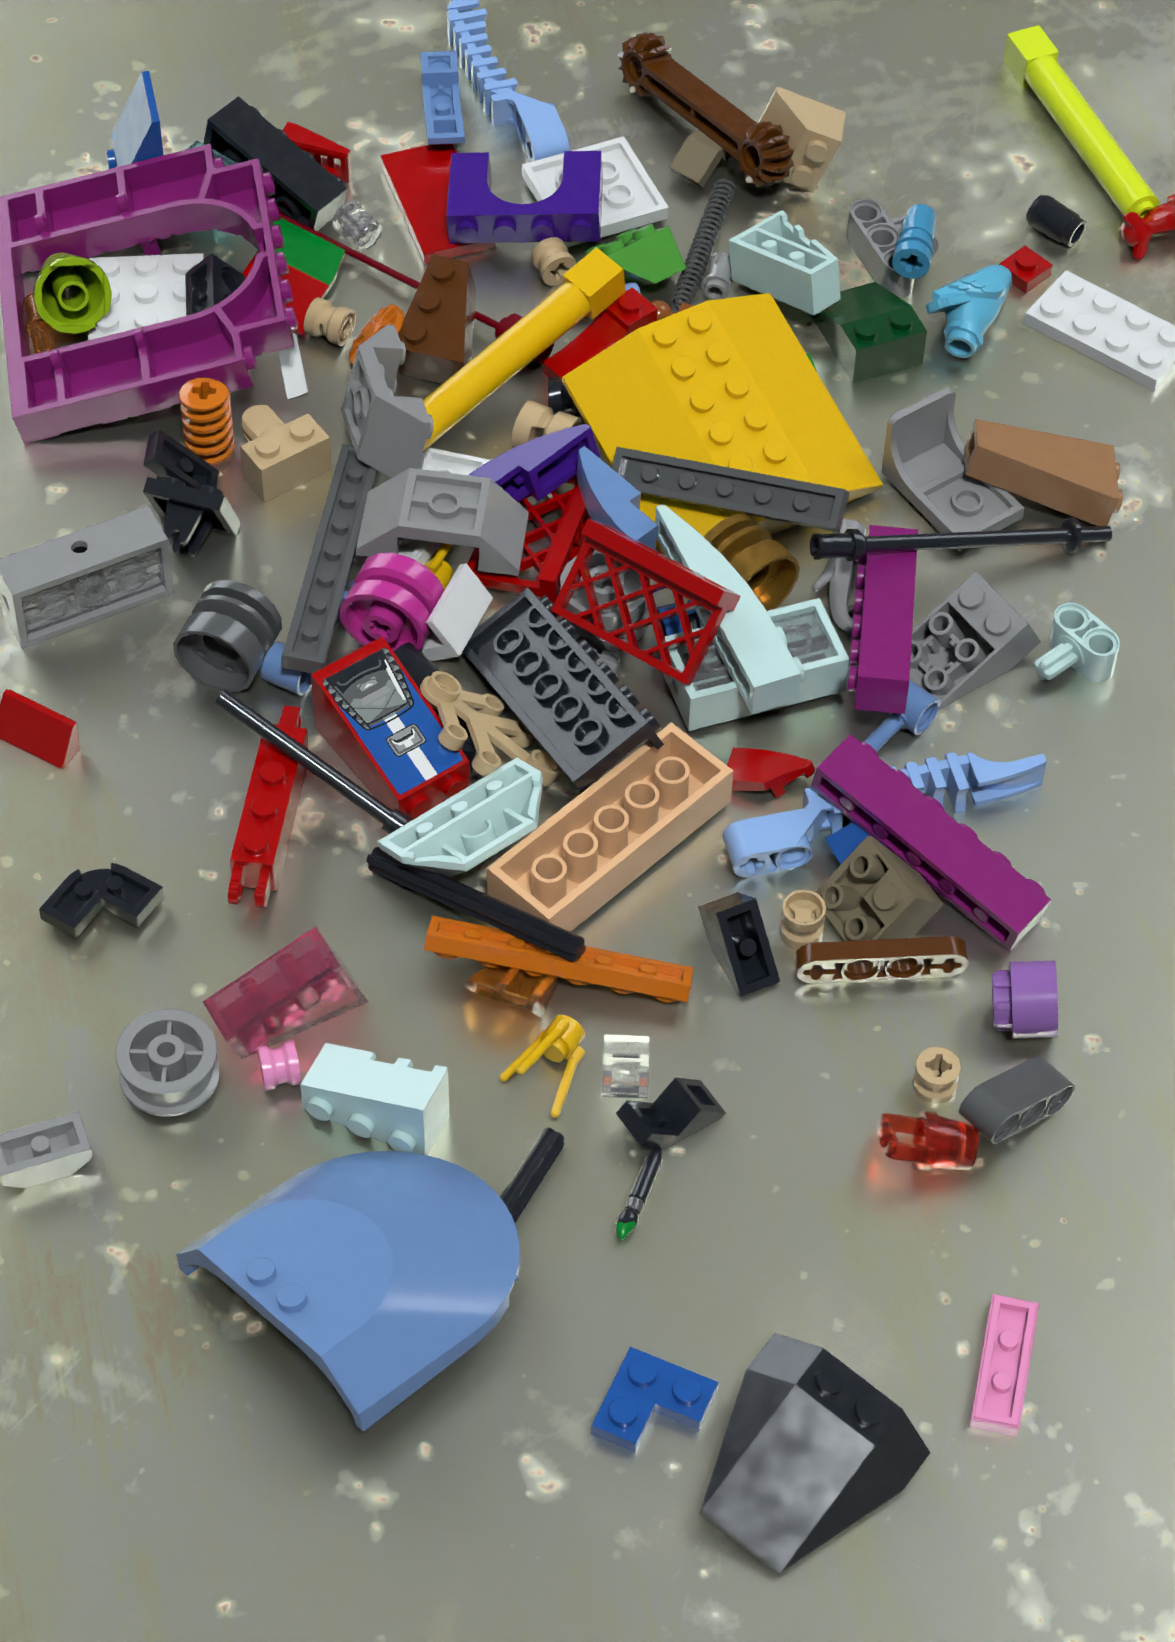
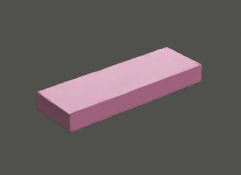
M992 1294L969 1427L1015 1437L1018 1436L1039 1303Z

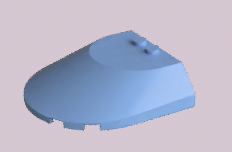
M373 1151L351 1154L319 1163L301 1171L176 1254L179 1269L185 1275H190L199 1267L209 1270L297 1345L330 1380L352 1413L355 1425L362 1431L367 1430L469 1351L493 1329L509 1306L508 1296L514 1282L519 1281L521 1267L520 1244L513 1217L503 1200L485 1181L472 1172L443 1159L401 1151Z

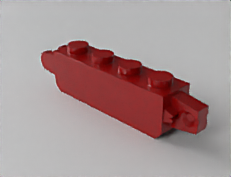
M284 705L279 724L274 725L308 749L307 728H301V707ZM262 737L230 857L231 878L227 900L229 904L239 905L243 896V888H255L254 905L258 908H266L270 891L278 889L307 769Z

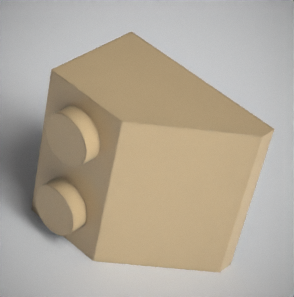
M777 86L758 122L771 121L773 125H781L783 135L790 136L788 141L789 147L795 150L790 154L794 166L789 169V177L784 178L782 181L814 192L842 143L846 112Z

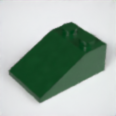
M876 282L840 291L841 300L827 307L821 313L816 315L810 314L852 384L923 364L927 335L926 328L910 304Z

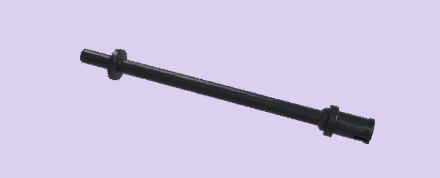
M1075 517L1065 519L1061 528L884 536H864L858 529H847L845 533H814L810 539L811 556H814V560L845 558L850 562L859 561L865 553L1046 544H1062L1063 549L1067 553H1074L1079 551L1081 543L1111 541L1112 529L1110 526L1081 527Z

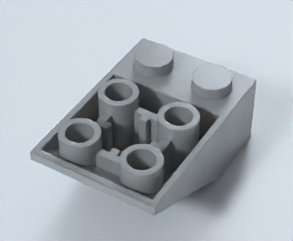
M975 571L912 630L909 679L941 701L940 709L1010 671L1041 641L1029 623Z

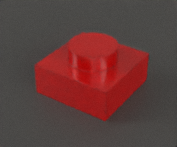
M1023 246L999 264L1009 269L1012 274V284L1025 294L1049 278L1053 268V264L1027 246Z

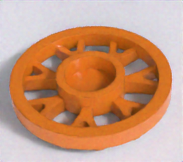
M390 304L384 309L381 308L374 317L370 318L371 320L363 329H360L359 335L352 342L354 344L351 351H349V360L352 364L354 363L358 346L386 325H395L397 333H399L404 321V311L397 305Z

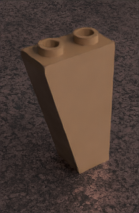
M979 419L975 420L964 447L967 476L1096 526H1107L1112 514L1119 512L1123 501V491L1118 489L1117 481L1120 474V464L1115 462L1114 445Z

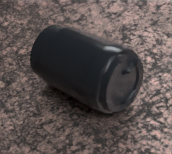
M1049 195L1038 196L1031 204L1026 215V221L1033 229L1069 247H1073L1080 240L1087 225V222L1080 218L1079 214Z

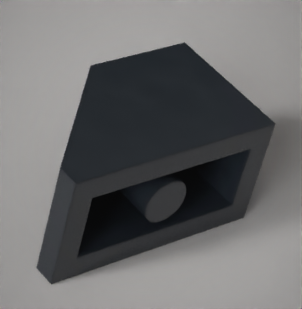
M736 892L698 907L710 949L738 996H743L780 982L756 898Z

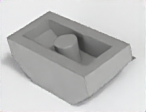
M79 1111L11 1130L0 1135V1178L3 1186L21 1188L37 1186L73 1175L93 1159L92 1149Z

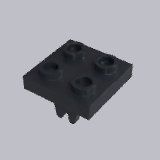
M162 476L161 480L147 477L143 493L160 518L165 519L164 533L168 541L173 539L172 549L176 554L182 552L184 545H189V556L191 558L196 557L210 530L237 536L241 521L221 490L208 485H201L199 489L185 486L183 481L171 476Z

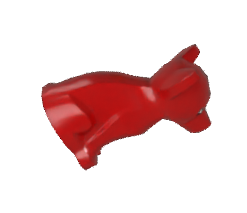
M1174 194L1167 197L1166 203L1154 207L1143 218L1134 212L1124 214V222L1119 227L1118 232L1123 241L1130 247H1133V258L1135 260H1140L1146 255L1152 235L1165 234L1175 230Z

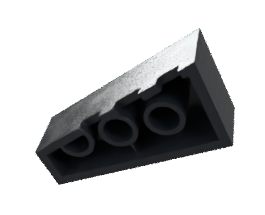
M239 96L207 119L203 145L211 144L215 158L222 157L225 166L259 158L263 172H270L272 175L276 194L270 195V199L275 198L277 207L282 210V214L318 231L343 211L348 190L343 182L336 175L329 173L316 162L310 153L298 147L288 138L284 131L273 126L255 107L248 105Z

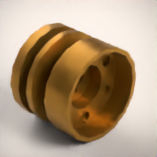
M746 513L732 515L720 521L704 536L747 582L766 611L778 608L791 593L798 580L800 569L798 561L783 545L772 540L770 533L762 528L754 517Z

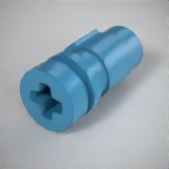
M917 204L908 209L906 218L903 220L900 237L896 242L892 265L894 270L905 278H921L930 269L934 248L932 243L936 228V214L927 205Z

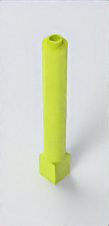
M1040 25L1008 33L1003 62L1022 88L1030 86L1121 214L1124 216L1128 212H1134L1143 218L1151 209L1159 205V199L1057 62L1059 55L1057 48Z

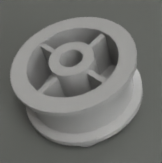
M159 1009L148 1012L133 1020L124 1029L117 1042L116 1062L119 1069L122 1091L132 1105L145 1113L161 1117H173L189 1113L200 1108L212 1096L218 1085L220 1067L217 1058L216 1039L209 1025L195 1014L179 1009Z

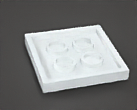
M624 136L572 150L602 152L601 238L668 219V205ZM564 153L522 164V177L537 202L548 198L559 188L563 176ZM564 242V243H565L566 247H570V246H574V245L581 244V243H584V242Z
M204 253L89 258V260L100 266L108 277L112 299L110 310L106 316H103L96 323V326L88 331V340L186 316L185 273L204 259Z

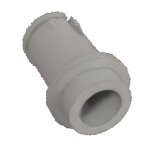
M721 252L719 263H717L718 253H714L711 257L708 275L703 278L701 285L705 296L710 300L724 299L731 292L729 253Z

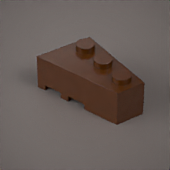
M432 255L398 333L400 341L404 342L406 347L405 362L402 366L399 365L398 367L401 375L443 384L473 359L472 337L475 326L476 287L469 262Z

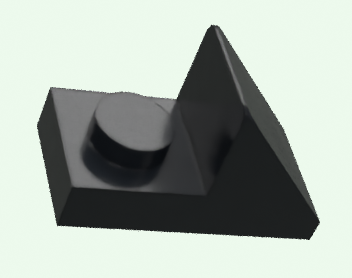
M161 429L149 435L143 466L156 474L157 479L161 480L162 476H171L183 481L185 486L199 489L201 485L217 487L219 470Z

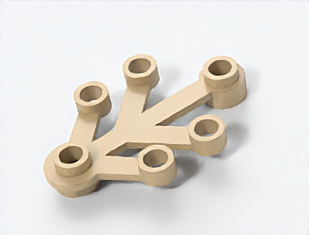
M435 671L431 676L424 678L420 685V690L430 705L439 712L443 729L438 735V739L444 747L452 751H458L468 738L466 730L459 724L458 715L466 722L477 755L472 761V767L478 774L485 777L496 771L501 765V759L494 752L492 742L512 759L519 758L540 770L543 777L542 788L554 782L561 768L546 751L534 750L530 755L523 749L529 747L535 737L520 720L514 721L499 717L504 710V704L498 697L492 694L481 695L464 691L455 677L443 671Z

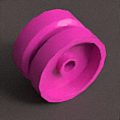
M378 553L368 557L361 567L353 586L340 606V620L346 631L363 646L383 637L393 651L408 642L412 643L420 651L431 631L426 621L445 590L439 579L426 566L416 560L396 553Z

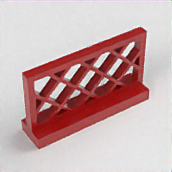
M577 474L565 482L574 484V488L561 495H557L555 491H552L547 495L550 498L549 500L532 506L527 499L531 497L530 494L519 501L523 508L529 512L528 521L533 520L538 527L525 535L523 553L526 557L521 559L519 572L534 567L538 572L536 581L519 579L515 575L479 572L480 548L474 547L467 565L484 587L521 593L528 587L535 596L543 597L545 595L554 605L560 592V576L566 564L578 555L586 539V536L581 534L588 518L591 519L580 493ZM558 509L562 517L545 524L540 516ZM546 537L550 546L537 553H533L528 544Z
M588 518L581 534L586 536V539L551 611L683 684L691 685L727 610L734 611L741 596L609 525ZM594 550H597L605 555L609 571L591 577L588 562ZM615 560L624 565L617 568ZM635 570L639 574L642 589L624 595L619 575ZM611 578L616 599L598 605L593 585ZM649 578L657 582V584L651 586ZM585 588L590 609L578 614L568 610L567 606L573 593ZM668 588L672 590L676 608L658 614L653 593ZM645 597L650 617L632 624L627 603ZM683 597L691 600L692 602L685 604ZM700 606L710 610L712 613L705 627L692 632L687 611ZM619 607L624 627L609 632L605 630L601 613ZM679 615L684 636L666 642L660 621ZM592 616L594 623L590 622L586 618ZM652 625L658 645L642 650L638 647L634 631ZM626 634L628 642L620 638V636ZM686 643L690 658L682 672L672 666L668 649ZM660 653L662 660L656 658L653 655Z

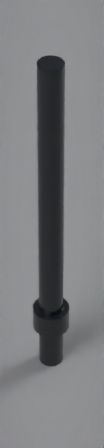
M224 689L215 701V704L383 824L381 829L386 833L390 834L409 823V816L398 808H395L393 811L227 690Z

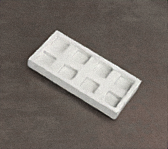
M1067 270L1025 313L1023 324L1152 391H1155L1175 369V325Z

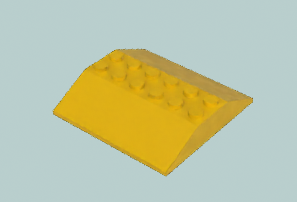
M770 293L708 300L640 327L562 377L564 386L585 423L591 427L595 441L611 468L616 448L622 447L841 488L849 492L847 503L877 491L883 486L876 471ZM641 495L639 510L655 522L656 506L664 504L703 537L720 521L739 514ZM752 516L770 535L796 525ZM657 539V540H656V549H657V551H658L659 553H661V554H663V555L666 556L664 550L662 549V547H661V545H660V543H659V541H658V539Z

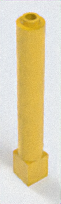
M596 247L563 274L564 284L428 395L423 402L427 413L433 418V433L430 439H426L423 452L585 316L593 320L626 292L624 269Z

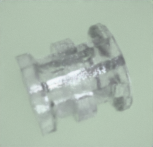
M352 200L346 202L336 211L332 219L333 229L343 234L348 241L352 242L356 249L362 251L373 247L382 235L381 225L377 221H373L372 216L364 210L363 205L359 201Z

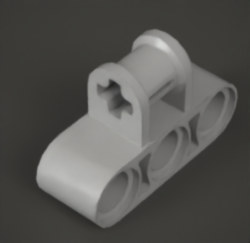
M858 199L850 205L847 241L874 282L899 298H905L913 292L914 279L899 275L894 270L892 261L896 242L900 237L903 220L906 218V215L890 219L878 202L872 199ZM935 237L933 238L932 243L934 247L932 257L937 252L939 247L938 241Z

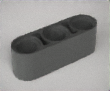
M1039 1055L976 1086L961 1103L959 1114L991 1143L996 1144L1058 1112L1072 1096L1075 1085Z

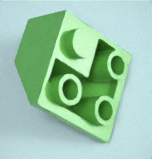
M649 224L639 229L634 228L617 235L616 240L608 244L602 243L585 251V255H587L597 247L624 269L625 284L635 281L638 287L656 284L686 269L669 226L654 229L653 224Z

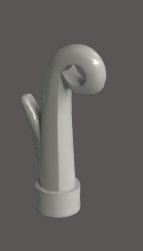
M844 519L842 521L840 533H845L847 529H858L865 536L866 528L862 523L852 519ZM829 558L823 572L812 585V590L819 592L830 582L829 599L833 619L839 628L852 635L854 605L848 607L847 605L857 561L850 562L845 558Z

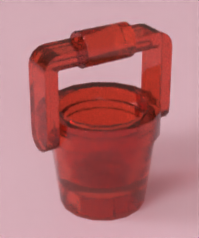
M923 1110L919 1113L918 1117L883 1113L880 1123L876 1127L877 1137L880 1146L884 1149L885 1155L894 1160L912 1162L914 1170L925 1172L930 1170L970 1171L974 1166L979 1137L978 1130L970 1123L939 1116L936 1112ZM895 1132L913 1135L912 1144L898 1142Z

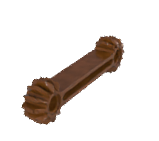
M645 32L637 34L636 37L629 38L628 41L622 43L623 51L618 53L621 66L618 69L623 72V83H629L631 93H638L641 97L654 95L739 161L740 167L738 172L745 173L747 183H755L757 187H767L789 177V169L794 166L790 154L795 150L789 147L788 141L790 136L783 135L781 125H773L771 121L757 123L672 59L670 54L672 47L665 46L663 36H656L654 33Z

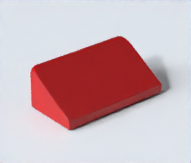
M6 689L3 692L0 704V739L58 768H65L81 749L76 721L12 690Z

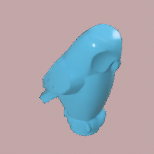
M989 265L973 273L966 274L933 291V301L926 305V310L928 314L945 312L947 322L943 330L946 341L945 348L953 356L959 358L971 357L983 345V334L999 314L1012 284V274L1008 268L1002 265Z

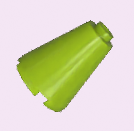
M60 252L49 256L45 260L35 281L33 299L38 314L52 328L59 332L77 334L91 330L103 316H106L110 310L112 291L109 279L100 266L87 258Z

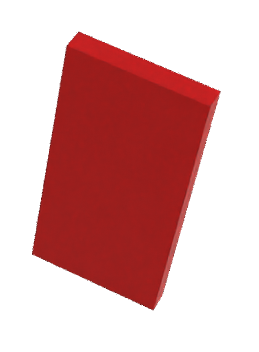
M430 144L380 155L383 172L424 264L430 262L432 255L453 258L496 248V243H449L446 214L451 154L457 153L453 144Z

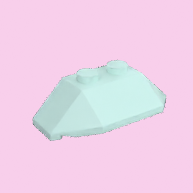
M515 758L377 841L379 848L403 864L440 873L444 876L452 877L466 872L537 829L543 783L542 773L521 759Z

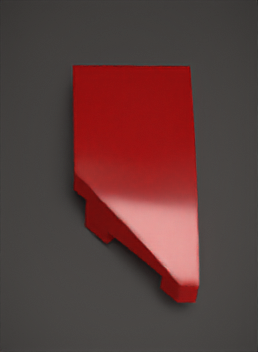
M733 748L727 766L733 770L732 791H767L771 789L775 798L786 793L784 786L797 777L805 776L809 778L815 772L812 761L763 749Z

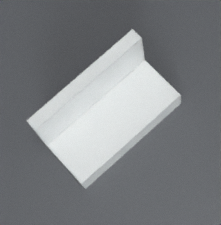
M467 563L459 565L426 621L432 631L422 646L421 652L430 661L459 657L493 599Z

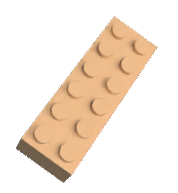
M671 722L657 733L664 744L660 749L657 750L649 740L488 866L487 895L565 930L573 931L731 802L733 770Z

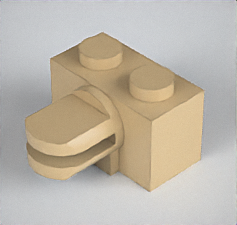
M268 405L252 406L243 413V436L248 441L240 446L243 479L264 503L332 470L330 437L309 413L286 424Z

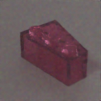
M315 926L204 1000L203 1004L225 1041L241 1059L257 1053V1047L267 1045L270 1047L369 1001L345 963Z

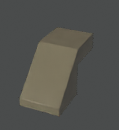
M697 130L687 137L669 168L673 173L703 188L719 162L729 166L728 158L731 155L700 130Z

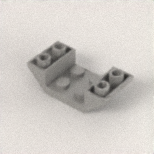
M386 325L358 346L341 407V412L358 460L390 478L408 468L422 469L424 445L426 439H430L433 433V418L427 413L422 398L394 396L397 389V370L399 365L402 366L406 357L405 343L400 341L395 325Z
M408 468L368 491L356 555L371 557L378 553L398 554L401 538L480 548L478 571L519 576L529 512L491 478Z

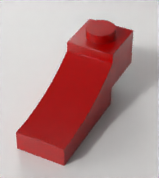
M633 287L628 289L602 311L574 340L544 360L543 373L547 377H560L562 379L564 375L631 332L657 321L658 308Z

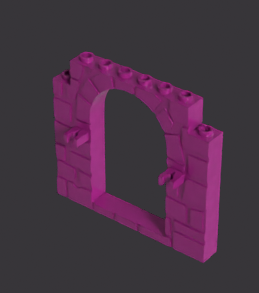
M206 144L0 197V298L12 419L24 444L99 423L106 424L126 419L127 416L134 417L170 408L172 405L181 403L179 396L181 387L188 381L196 378L218 380L227 386L229 392L253 387L251 370L257 369L256 356H260L265 352L272 353L295 347L292 331L298 329V323L293 306L288 307L287 303L294 302L289 280L283 279L284 275L289 274L287 260L284 252H279V248L285 247L279 224L274 225V222L280 221V215L275 198L270 199V195L276 194L271 173L263 172L259 158L225 166L222 157L215 158L211 144ZM212 229L237 236L240 235L260 252L256 254L254 265L244 282L227 298L206 310L33 355L30 353L23 274L27 271L41 270L45 260L55 253L62 252L89 258L100 255L102 252H113L141 243L145 255H162L158 245L161 239L169 238L173 234L180 235L195 231H211Z

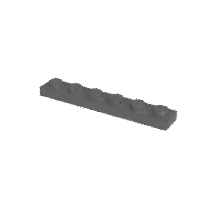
M622 447L616 448L612 469L641 492V495L739 514L746 513L750 516L840 533L849 497V492L841 488Z

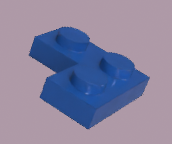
M630 1346L591 1425V1435L636 1452L654 1413L699 1431L718 1392L719 1382Z

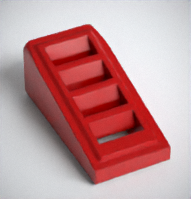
M286 123L282 131L286 133L292 142L303 151L310 153L316 162L329 173L336 175L341 181L350 182L352 178L350 149L298 124ZM335 159L340 160L341 166L335 164Z

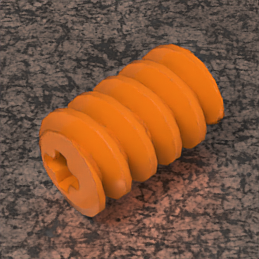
M196 378L190 380L179 391L185 446L209 464L226 460L235 448L230 392L225 384L215 379Z

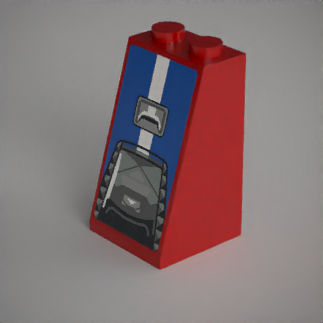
M383 637L311 674L314 725L316 730L368 791L393 811L395 808H398L409 816L408 822L470 786V761L461 749L452 751L440 743L438 735L443 729L441 719L422 695L421 690Z

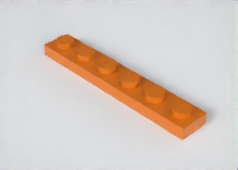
M432 916L424 945V950L434 952L437 956L445 959L462 957L477 960L486 967L498 968L507 966L521 969L524 973L531 976H544L547 974L562 977L576 985L593 983L608 986L617 993L630 994L638 992L653 995L655 999L668 1003L676 1001L688 1002L694 968L586 946L585 953L581 955L580 959L572 962L501 929Z

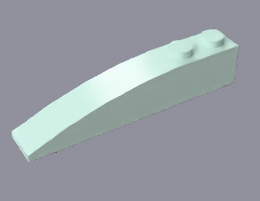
M664 504L656 506L655 523L658 525L657 539L666 556L741 596L734 611L727 610L712 642L751 714L798 701L800 682L804 681V670L799 658L792 657L783 629L780 626L775 627L768 612L747 582L715 547ZM700 606L695 608L705 627L712 612Z

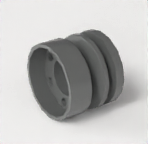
M217 580L206 586L191 612L192 615L188 617L173 643L174 655L185 671L208 687L221 691L225 689L229 692H239L248 688L264 661V657L282 630V619L275 605L259 591L233 580Z

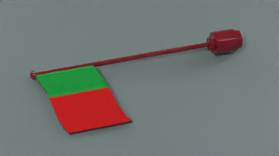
M278 208L280 221L274 222V225L279 224L285 247L279 248V252H284L289 269V274L284 275L283 279L289 280L294 302L287 303L288 307L293 306L298 323V329L293 330L292 333L305 339L304 319L306 312L315 298H325L335 283L346 254L417 290L420 282L282 214V210ZM256 254L242 272L245 275V279L254 265ZM475 311L476 320L495 329L496 339L523 318L513 313L497 322ZM554 343L529 364H542L544 360L548 359L553 350Z

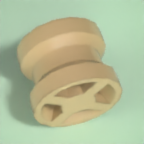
M558 237L542 240L533 248L531 253L532 263L536 269L540 270V276L545 284L549 286L564 284L563 274L576 264L573 256L568 253L565 243Z
M940 1046L927 1048L918 1055L912 1083L913 1089L919 1098L928 1103L943 1104L954 1097L961 1072V1063L957 1055L951 1050Z

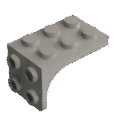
M950 387L937 393H931L923 400L893 413L887 422L881 472L940 533L998 531L1023 519L1024 507L1008 491L966 475L965 445L960 438L954 418L956 393ZM958 548L957 550L961 552L966 548Z

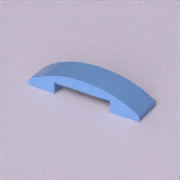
M456 51L420 52L427 144L465 143L459 93Z

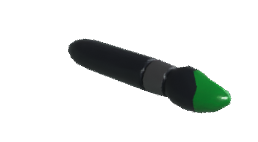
M661 1147L652 1148L647 1153L629 1193L624 1210L617 1217L615 1225L616 1235L619 1240H625L639 1223V1215L645 1206L663 1162Z

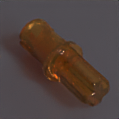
M33 293L27 295L23 300V307L27 316L25 329L27 335L32 338L35 354L57 349L54 336L56 330L38 314L34 304Z

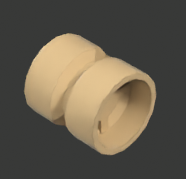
M528 400L516 418L512 431L511 445L514 448L535 438L582 425L583 420L562 411L553 415L551 407Z

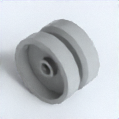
M594 550L588 562L591 577L609 571L605 555ZM576 557L566 564L560 576V590ZM615 560L617 568L624 565ZM631 570L619 575L624 595L642 589L637 571ZM611 578L593 585L598 605L616 599ZM585 588L573 593L567 606L568 610L578 614L590 609ZM645 597L627 603L632 624L649 618ZM619 607L601 613L605 630L612 632L624 627ZM592 616L586 618L590 622L594 623ZM570 622L580 635L575 640L577 643L585 639L592 648L597 649L599 654H602V651L613 653L623 651ZM649 626L634 631L637 643L643 639ZM626 634L620 636V638L628 642Z

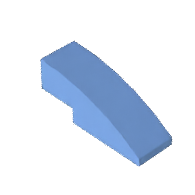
M584 446L579 449L577 480L590 518L607 524L655 550L658 525L639 510L641 492Z

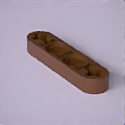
M954 936L816 942L801 946L794 954L797 977L806 983L950 977L962 973L969 965L965 942L961 938Z

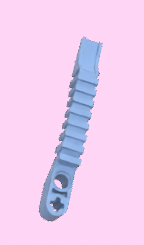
M451 0V3L447 6L448 42L450 46L454 47V51H456L457 57H459L461 68H465V75L467 80H471L473 91H477V98L479 103H483L485 115L491 114L493 126L504 124L514 126L529 162L562 154L564 151H570L566 131L554 104L544 103L515 92L518 85L516 78L504 80L507 74L505 67L496 69L498 64L497 57H490L492 49L490 45H486L488 36L485 33L487 27L485 19L488 14L486 9L472 10L479 7L478 0Z
M956 752L945 754V759L937 761L936 757L925 758V764L917 766L916 761L905 763V768L900 771L908 776L914 787L920 792L926 793L927 796L935 798L942 806L946 788L955 813L966 812L965 805L968 791L974 806L1007 799L1041 786L1047 761L1044 753L1012 762H994L980 758L972 752L962 756H957ZM810 787L804 788L802 809L743 819L728 825L723 831L722 836L734 873L740 877H753L801 867L812 858L813 852L810 844L820 830L830 829L831 834L842 829L844 814L822 795L818 797L816 790Z

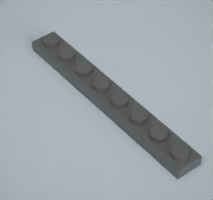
M342 444L282 653V668L314 673L324 668L340 606L342 605L356 553L368 491L373 489L378 470L358 460L352 445Z

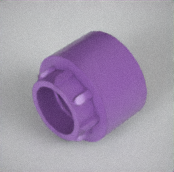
M1055 960L1010 962L1009 970H996L992 974L994 1028L998 1031H1012V1039L1058 1038V994Z

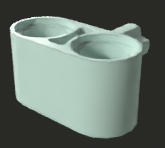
M1073 602L1059 605L1053 615L1048 641L1052 650L1034 663V669L1037 671L1038 677L1042 680H1051L1071 666L1089 681L1103 682L1110 679L1115 670L1120 647V639L1117 634L1084 606Z

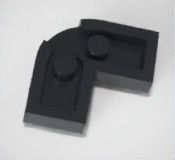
M111 863V869H95L83 874L77 869L60 884L39 908L40 918L74 938H77L102 908L139 927L164 898V891L161 885L116 863Z

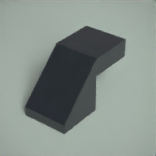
M676 1077L653 1103L627 1100L616 1112V1115L641 1147H661L664 1149L715 1123L726 1114L701 1080Z

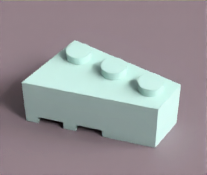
M783 210L729 239L733 281L763 294L770 293L777 301L784 302L812 315L823 312L827 307L841 300L838 258L816 239L811 241L804 236V229L799 224L795 226L790 224L788 216Z
M325 1043L300 1084L302 1109L318 1120H330L348 1127L357 1136L363 1138L372 1137L387 1143L395 1151L428 1155L450 1117L448 1067L435 1065L432 1072L411 1068L413 1063L409 1059L398 1057L395 1064L375 1061L376 1055L374 1052Z

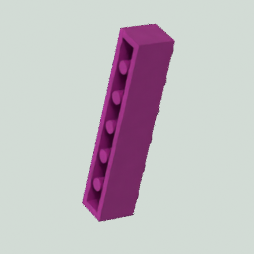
M869 525L868 536L918 534V529ZM917 550L865 553L857 562L851 637L854 640L851 642L849 665L854 666L849 667L847 691L855 692L854 709L905 714L910 678Z
M850 734L816 768L811 784L814 790L867 834L874 837L919 872L932 888L1009 952L1043 917L1051 899L1046 895L1041 885L1032 879H1026L1016 871L1007 857L1000 852L992 851L978 839L973 829L954 820L945 812L939 801L920 792L912 785L905 773L898 769H893L879 758L876 750L868 743L860 742Z

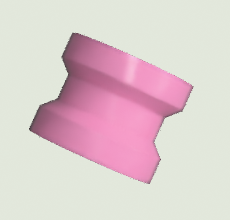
M293 1040L285 1041L281 1047L273 1049L267 1045L257 1047L265 1092L275 1090L279 1084L288 1083L293 1087L302 1083L298 1056Z

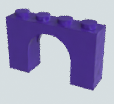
M564 151L563 176L559 188L548 198L529 204L510 203L498 198L491 192L492 178L489 152L451 154L446 214L450 244L541 242L550 237H558L563 242L601 241L603 195L601 151Z

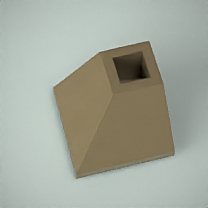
M867 836L815 892L825 901V915L844 941L910 938L944 905L919 872L872 836Z

